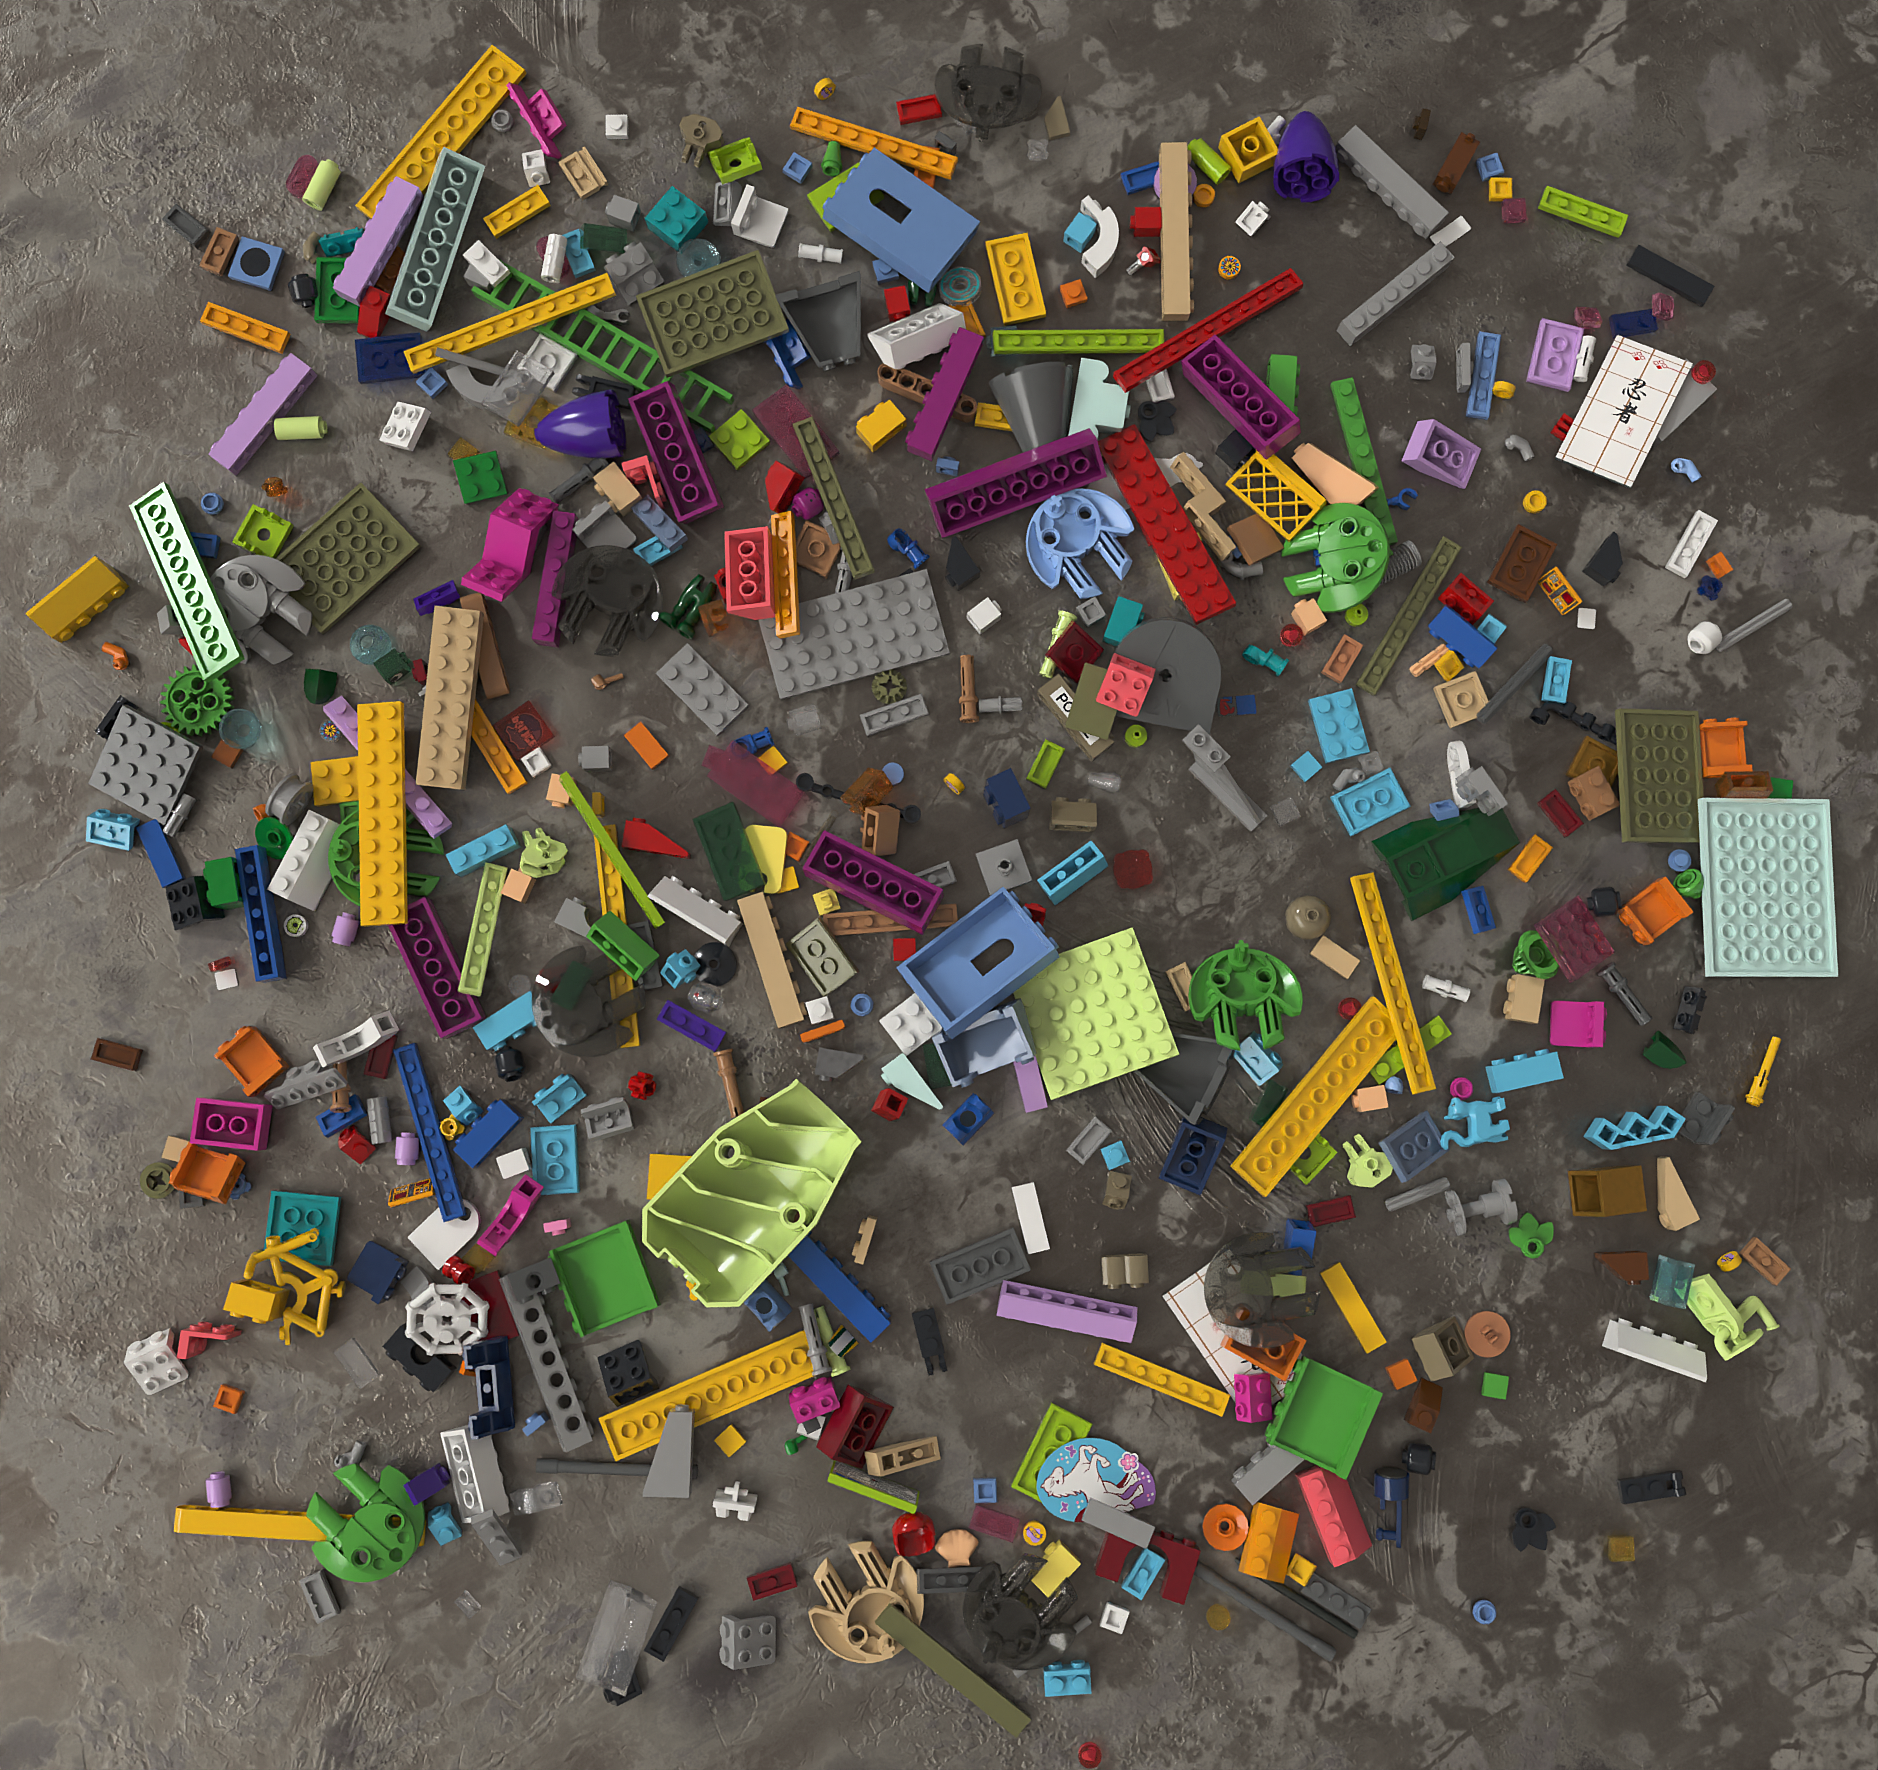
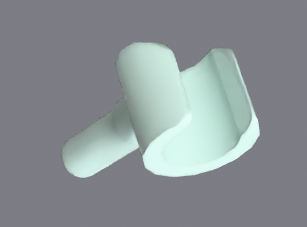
M782 1262L774 1270V1275L779 1280L784 1296H788L789 1291L783 1276L789 1272Z

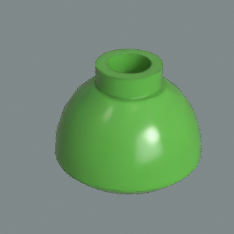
M1698 869L1685 870L1675 878L1673 886L1681 896L1696 899L1702 895L1704 879Z

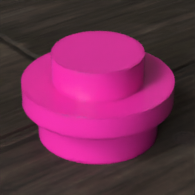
M1456 1078L1450 1084V1092L1453 1097L1465 1100L1472 1095L1473 1085L1466 1078Z

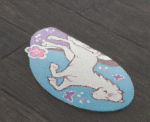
M1100 1438L1077 1439L1059 1447L1043 1463L1038 1473L1036 1486L1039 1499L1046 1509L1053 1515L1072 1522H1084L1082 1521V1516L1090 1497L1118 1510L1127 1512L1154 1504L1156 1496L1153 1477L1149 1470L1138 1461V1455L1136 1453L1131 1454L1117 1444Z

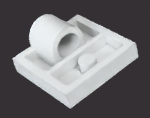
M397 402L379 440L386 445L413 451L431 412L423 407Z

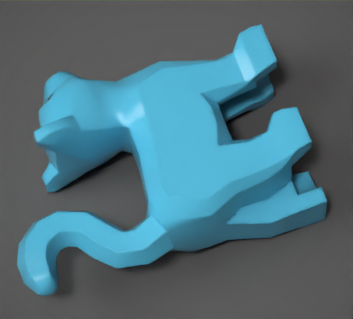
M1499 1096L1492 1098V1102L1473 1101L1468 1103L1461 1101L1458 1097L1452 1098L1451 1104L1448 1107V1115L1444 1117V1120H1461L1467 1117L1468 1137L1464 1138L1456 1131H1447L1441 1136V1147L1447 1150L1449 1148V1140L1451 1139L1461 1147H1470L1483 1142L1496 1143L1508 1140V1136L1505 1134L1507 1130H1510L1508 1120H1499L1498 1124H1492L1491 1119L1492 1113L1506 1108L1504 1098Z

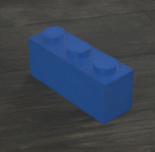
M1448 604L1442 608L1428 625L1431 635L1438 640L1440 638L1444 639L1447 642L1446 647L1455 653H1461L1465 657L1463 661L1472 668L1474 666L1480 668L1498 648L1495 643Z
M505 1099L493 1101L487 1108L489 1112L483 1118L481 1116L478 1117L471 1125L473 1129L468 1134H462L455 1142L457 1146L453 1150L472 1168H478L524 1119Z

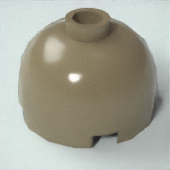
M1305 895L1296 898L1289 904L1285 914L1286 925L1289 931L1294 936L1304 940L1320 937L1327 931L1331 922V913L1328 905L1316 896Z

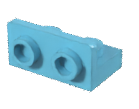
M98 809L87 816L86 841L129 851L133 848L134 827L140 823V819L133 818L130 814L110 813V810Z
M1255 1031L1250 1033L1240 1043V1051L1235 1050L1234 1058L1258 1086H1261L1279 1072L1283 1066L1282 1059L1277 1052H1272L1270 1048L1263 1049L1262 1036Z
M564 1074L559 1075L552 1081L554 1083L553 1086L548 1090L543 1088L534 1095L536 1099L532 1101L533 1105L540 1109L550 1123L556 1121L588 1096L572 1074H567L566 1076Z
M1073 1660L1071 1664H1062L1060 1661H1052L1048 1665H1043L1045 1697L1092 1694L1089 1662Z

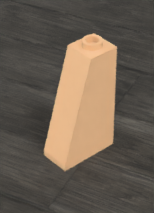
M1302 443L1294 450L1295 455L1292 459L1330 504L1351 503L1359 506L1379 489L1375 483L1312 443H1307L1306 445Z

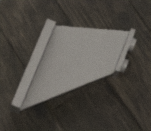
M1198 724L1182 740L1193 752L1196 761L1188 770L1251 832L1268 815L1237 785L1224 763L1231 756Z

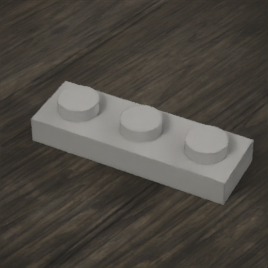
M493 1509L471 1517L472 1527L500 1566L522 1557L520 1547Z

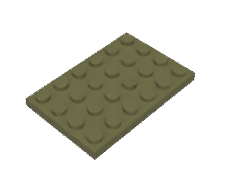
M759 250L636 295L667 378L789 332Z
M360 482L276 559L292 567L306 583L302 590L288 591L290 593L289 596L312 612V624L324 635L421 546Z
M1622 708L1615 710L1622 842L1700 843L1698 799L1704 798L1699 711Z

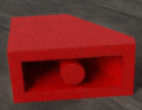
M369 286L360 304L358 334L378 342L390 316L385 314L391 297L389 293Z
M777 460L769 468L765 483L770 509L776 513L786 512L805 477Z

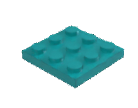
M271 1191L264 1250L267 1248L266 1238L269 1236H280V1242L310 1231L312 1228H317L319 1235L316 1241L288 1252L314 1265L332 1266L341 1197Z

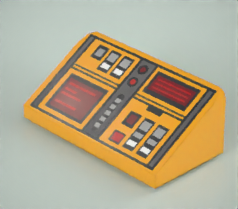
M1554 567L1539 579L1538 584L1562 615H1565L1582 603L1581 598L1558 567Z
M431 1178L392 1189L389 1195L388 1206L394 1207L434 1196L435 1192Z

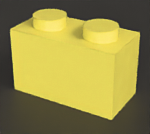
M1060 1539L1056 1543H1050L1044 1551L1046 1554L1040 1560L1038 1558L1034 1560L1028 1568L1030 1570L1028 1572L1029 1579L1048 1598L1081 1565L1080 1559Z

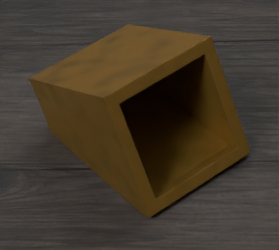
M1641 1165L1568 1171L1573 1216L1608 1217L1647 1211Z

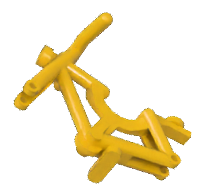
M312 1228L310 1231L280 1242V1236L267 1237V1248L264 1251L256 1250L253 1252L245 1267L244 1278L251 1279L256 1264L270 1259L277 1285L282 1287L288 1283L295 1288L297 1302L293 1307L285 1308L283 1312L284 1326L279 1328L280 1340H285V1345L291 1344L290 1325L292 1322L314 1333L317 1337H322L326 1330L331 1294L337 1293V1297L340 1298L343 1297L346 1289L345 1281H340L338 1286H334L338 1281V1274L335 1270H322L288 1252L316 1241L319 1235L317 1228ZM280 1258L317 1278L303 1283L299 1277L291 1272L283 1271ZM322 1288L318 1317L315 1320L302 1313V1310L306 1305L307 1295Z

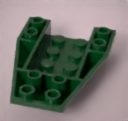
M1479 808L1460 811L1459 816L1437 821L1435 817L1413 821L1371 841L1380 861L1385 860L1405 900L1401 902L1411 921L1453 901L1461 894V891L1466 890L1520 843L1502 808L1490 816L1487 813H1483Z

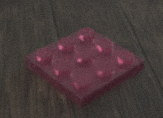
M1579 895L1534 924L1537 932L1570 983L1576 981L1615 953Z

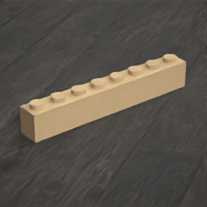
M1187 142L1161 143L1159 149V185L1162 229L1160 233L1162 321H1188L1190 313L1194 312V300H1190V292H1193L1194 287L1193 278H1190V270H1193V257H1189V249H1192L1193 236H1189V228H1192V214L1188 213V207L1192 205V193H1188V185H1191L1192 174L1188 172V164H1191V150H1187Z

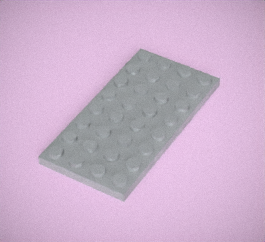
M927 569L799 603L800 635L780 639L776 636L775 618L759 619L780 700L881 673L882 670H894L950 655Z

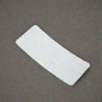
M1460 216L1430 236L1435 245L1441 241L1446 247L1471 230V227L1463 216Z

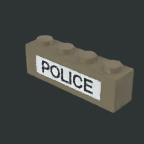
M1057 674L1038 689L1037 695L1090 761L1093 762L1113 746L1114 741L1112 739L1114 736L1110 732L1108 740L1065 727L1075 693L1071 689L1072 684L1065 676L1062 678Z

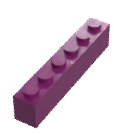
M959 327L957 334H952L948 344L951 346L949 352H944L940 361V365H942L940 372H935L931 382L933 388L931 392L927 391L924 396L923 404L925 406L922 412L918 411L916 414L914 431L910 430L906 437L905 443H907L908 452L932 462L983 347V336Z
M553 510L532 633V640L537 645L559 647L577 536L572 530L575 527V523L579 520L575 513Z

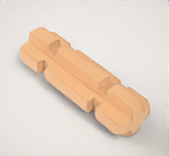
M1441 644L1411 666L1410 672L1413 676L1418 677L1424 670L1426 671L1433 666L1449 649L1445 644Z

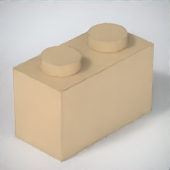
M614 461L593 477L596 482L594 488L601 497L607 496L610 500L608 504L612 507L614 513L619 511L624 517L632 511L631 507L642 500L640 493Z
M1520 974L1512 975L1507 983L1508 1001H1505L1503 1008L1506 1020L1528 1024L1538 1023L1545 979Z

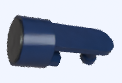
M1382 1467L1374 1471V1495L1380 1498V1510H1385L1386 1500L1397 1501L1396 1531L1377 1528L1376 1539L1378 1541L1383 1539L1395 1540L1396 1548H1401L1402 1500L1409 1498L1410 1474L1400 1468Z

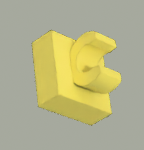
M828 889L813 894L820 916L841 910L834 890Z

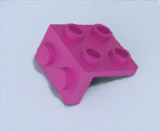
M1552 1001L1550 1009V1044L1588 1048L1603 1047V1043L1606 1041V1031L1603 1030L1607 1017V1009L1604 1007V1002Z

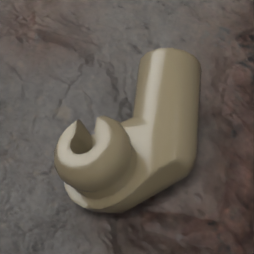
M312 231L303 244L304 259L306 261L309 260L312 264H316V258L320 257L315 252V247L319 243L321 236Z

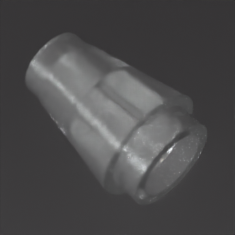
M1116 772L1090 773L1088 786L1112 794L1119 792L1121 775L1116 774Z

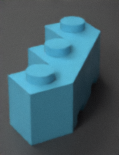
M1657 1106L1648 1120L1636 1112H1626L1617 1126L1605 1118H1595L1583 1137L1601 1149L1614 1150L1674 1138L1686 1118L1668 1106Z

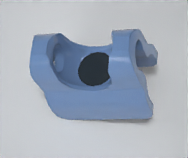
M767 1279L744 1302L769 1332L792 1311L790 1305Z

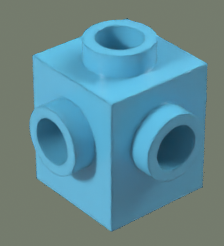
M685 949L679 954L674 952L670 955L660 974L676 989L684 982L689 984L696 978V971L700 964Z

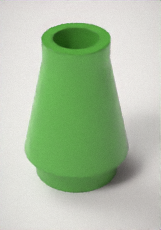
M836 141L828 143L821 163L824 174L828 176H837L842 170L841 145Z

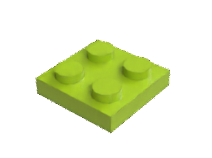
M742 409L708 436L710 441L737 471L770 444V440Z

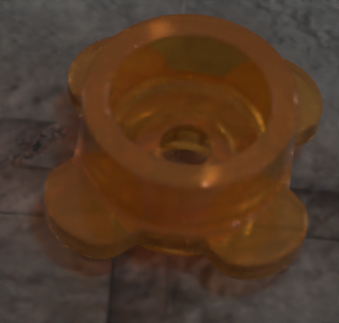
M278 477L267 478L264 484L261 485L262 490L266 491L268 497H278L288 492L287 487L283 486L282 479Z

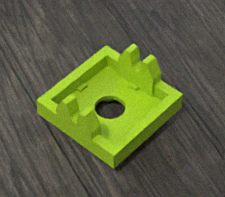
M750 137L707 152L722 185L763 170ZM734 160L741 162L737 167L730 166V163Z
M253 504L232 543L255 555H264L276 559L294 525L275 513ZM261 529H268L270 531L268 540L262 541L258 538V533Z
M1320 1133L1308 1146L1311 1151L1310 1157L1305 1160L1299 1157L1289 1169L1305 1185L1338 1153Z

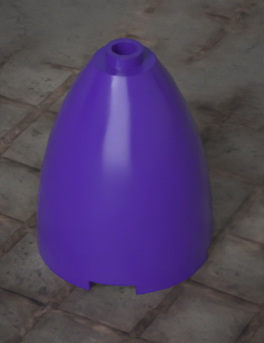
M1303 111L1298 113L1289 122L1279 141L1278 152L1274 162L1273 184L1276 192L1283 198H1301L1300 202H1312L1322 199L1331 193V189L1339 181V164L1333 140L1325 125L1312 112Z
M611 389L591 393L556 408L538 423L537 428L534 429L536 440L551 450L576 457H623L624 453L622 450L626 449V430L624 418H621L620 410L616 407L620 402L615 391Z

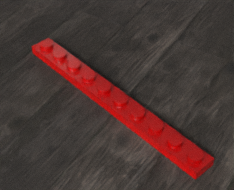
M1290 268L1113 372V378L1126 393L1184 359L1213 335H1216L1218 338L1299 291L1303 288L1304 283L1293 269Z

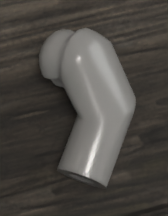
M1515 434L1505 440V445L1508 449L1516 447L1520 450L1525 462L1535 457L1526 439Z
M1359 768L1344 769L1332 786L1341 792L1347 783L1364 781L1366 774Z
M356 1440L352 1452L338 1455L335 1458V1466L341 1469L351 1464H359L367 1444Z

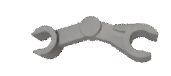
M594 305L584 308L604 321H611L622 326L629 324L628 320L620 319L622 315L629 316V312L626 309L604 312Z

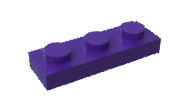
M669 1000L666 1001L657 1017L658 1021L714 1052L717 1051L727 1033Z

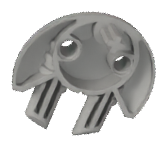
M264 555L241 556L228 561L211 576L210 580L223 609L228 612L227 619L245 659L240 663H248L251 658L250 648L273 665L288 659L294 654L266 633L260 625L271 612L273 614L277 613L308 636L313 614L289 596L290 593L288 592L302 590L306 583L286 563ZM248 574L254 577L253 585H249L246 581Z

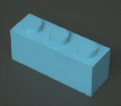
M505 824L446 854V857L455 875L463 877L483 867L485 863H491L521 848L513 829Z
M1089 841L1037 881L1053 904L1057 905L1107 868L1108 863L1096 845Z
M529 991L474 1026L473 1029L486 1050L497 1052L507 1045L506 1041L512 1037L515 1040L526 1033V1028L531 1025L536 1027L545 1021L544 1017L548 1015V1012L536 993Z
M1549 1049L1535 1051L1536 1055L1527 1057V1053L1513 1056V1061L1506 1062L1505 1058L1491 1061L1492 1065L1485 1067L1491 1092L1500 1093L1563 1079L1557 1052H1549Z

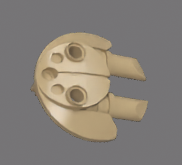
M873 1541L850 1543L848 1546L868 1579L866 1581L868 1585L864 1586L862 1590H857L852 1595L850 1591L846 1590L829 1558L826 1557L816 1570L813 1579L828 1604L826 1606L815 1605L808 1611L809 1618L819 1640L835 1655L851 1662L875 1663L892 1658L905 1648L876 1625L875 1620L889 1603L892 1605L900 1604L904 1607L902 1613L920 1626L924 1610V1595L917 1594V1573L904 1556L898 1555L894 1557L890 1568L886 1566ZM859 1628L864 1632V1635L856 1638L853 1636L852 1631Z

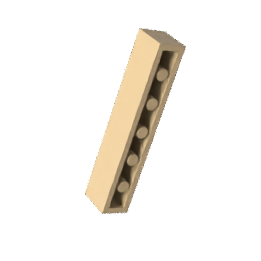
M760 892L738 899L737 902L778 1028L781 1029L805 1021L804 1015H807V1010L804 1002H799L797 994L801 992L797 980L792 981L790 973L794 972L790 959L786 960L783 953L787 951L784 939H779L777 930H780L777 918H772L770 909H773L770 896L765 897V894Z

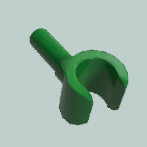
M801 1435L787 1440L784 1445L787 1455L797 1453L799 1451L797 1444L808 1437Z

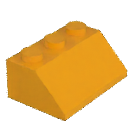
M1256 1502L1252 1508L1248 1534L1245 1539L1238 1571L1284 1584L1299 1514Z

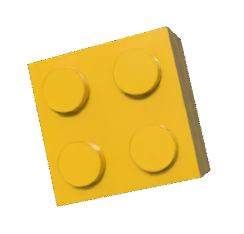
M1260 116L1223 134L1218 146L1225 161L1232 167L1231 171L1238 183L1274 166L1275 157L1278 152V148Z
M251 1279L231 1282L223 1310L230 1311V1315L234 1317L244 1318L245 1315L252 1317L253 1322L266 1324V1321H274V1319L283 1316L290 1290Z

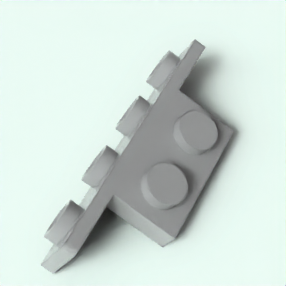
M319 1060L310 1061L306 1065L291 1068L287 1072L282 1086L266 1091L264 1097L276 1109H281L346 1087L348 1082L336 1068L328 1070L329 1066L323 1068Z

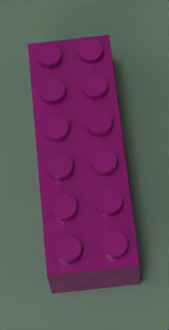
M1213 335L1181 360L1183 375L1266 460L1301 433L1300 419L1216 335Z
M666 381L628 398L678 522L688 524L724 508L675 385Z
M825 830L803 866L806 877L921 935L924 934L944 897L942 888Z
M423 897L407 905L408 924L388 925L439 1037L448 1039L479 1024L487 1017L477 996L458 992L463 966L432 899Z

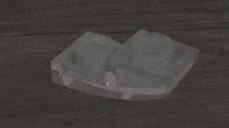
M557 1482L537 1484L533 1488L513 1490L509 1493L515 1516L539 1512L563 1504Z

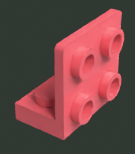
M646 455L621 463L623 471L631 484L638 485L645 483L647 479L650 480L659 507L665 509L663 502L667 501L661 483L658 482L661 479L654 461L650 462Z
M1114 653L1096 697V702L1137 717L1156 669Z
M198 1322V1325L192 1324L189 1328L181 1330L177 1358L188 1359L202 1354L207 1345V1338L228 1340L241 1335L242 1330H237L234 1325L223 1324L221 1327H212L210 1322Z

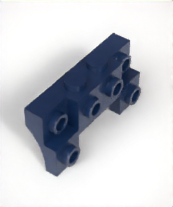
M495 1336L485 1341H475L464 1345L462 1357L465 1369L475 1368L479 1408V1412L469 1416L468 1428L471 1439H480L515 1428L508 1336Z

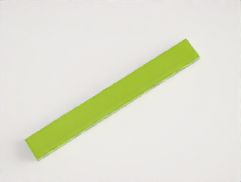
M1164 329L993 331L994 354L1147 353L1165 342Z
M567 771L564 772L559 778L563 788L653 927L659 928L665 923L649 897H647L648 895Z

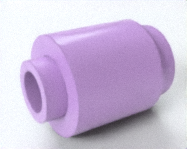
M344 912L342 916L337 915L331 935L333 936L332 942L350 947L351 941L354 942L360 922L355 920V915Z
M402 1132L401 1137H396L395 1159H397V1165H415L419 1154V1138L415 1137V1133Z
M224 1471L211 1473L210 1478L206 1479L207 1501L210 1503L211 1508L224 1507L230 1504V1499L232 1498L230 1475H225Z

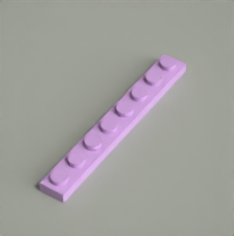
M340 696L323 706V711L358 751L357 713L343 696ZM405 769L406 808L430 836L435 839L452 828V823L419 785H416V781Z

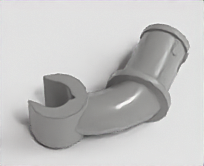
M1232 553L1228 560L1221 561L1219 557L1217 558V563L1220 567L1225 568L1230 574L1240 578V580H1244L1245 577L1263 575L1261 561L1250 566L1248 564L1242 565L1241 563L1237 565L1232 561Z

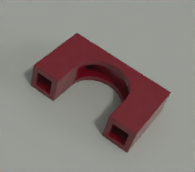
M1161 1530V1533L1153 1531L1149 1544L1158 1546L1167 1556V1569L1160 1588V1595L1164 1599L1184 1605L1201 1550L1196 1545V1541L1183 1537V1540L1174 1538V1534L1165 1530ZM1106 1531L1095 1564V1575L1118 1582L1127 1554L1138 1545Z

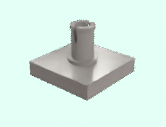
M1018 839L975 854L990 896L1002 887L1010 890L1032 882Z

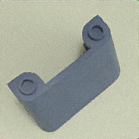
M1021 998L992 1008L953 1039L949 1037L944 1029H941L932 1036V1040L953 1087L961 1085V1088L971 1085L974 1083L973 1079L977 1075L1014 1061L1021 1062L1022 1065L1035 1060L1034 1056L1037 1054Z

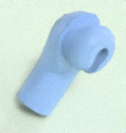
M1676 458L1671 463V469L1674 472L1687 474L1692 483L1702 477L1691 460Z

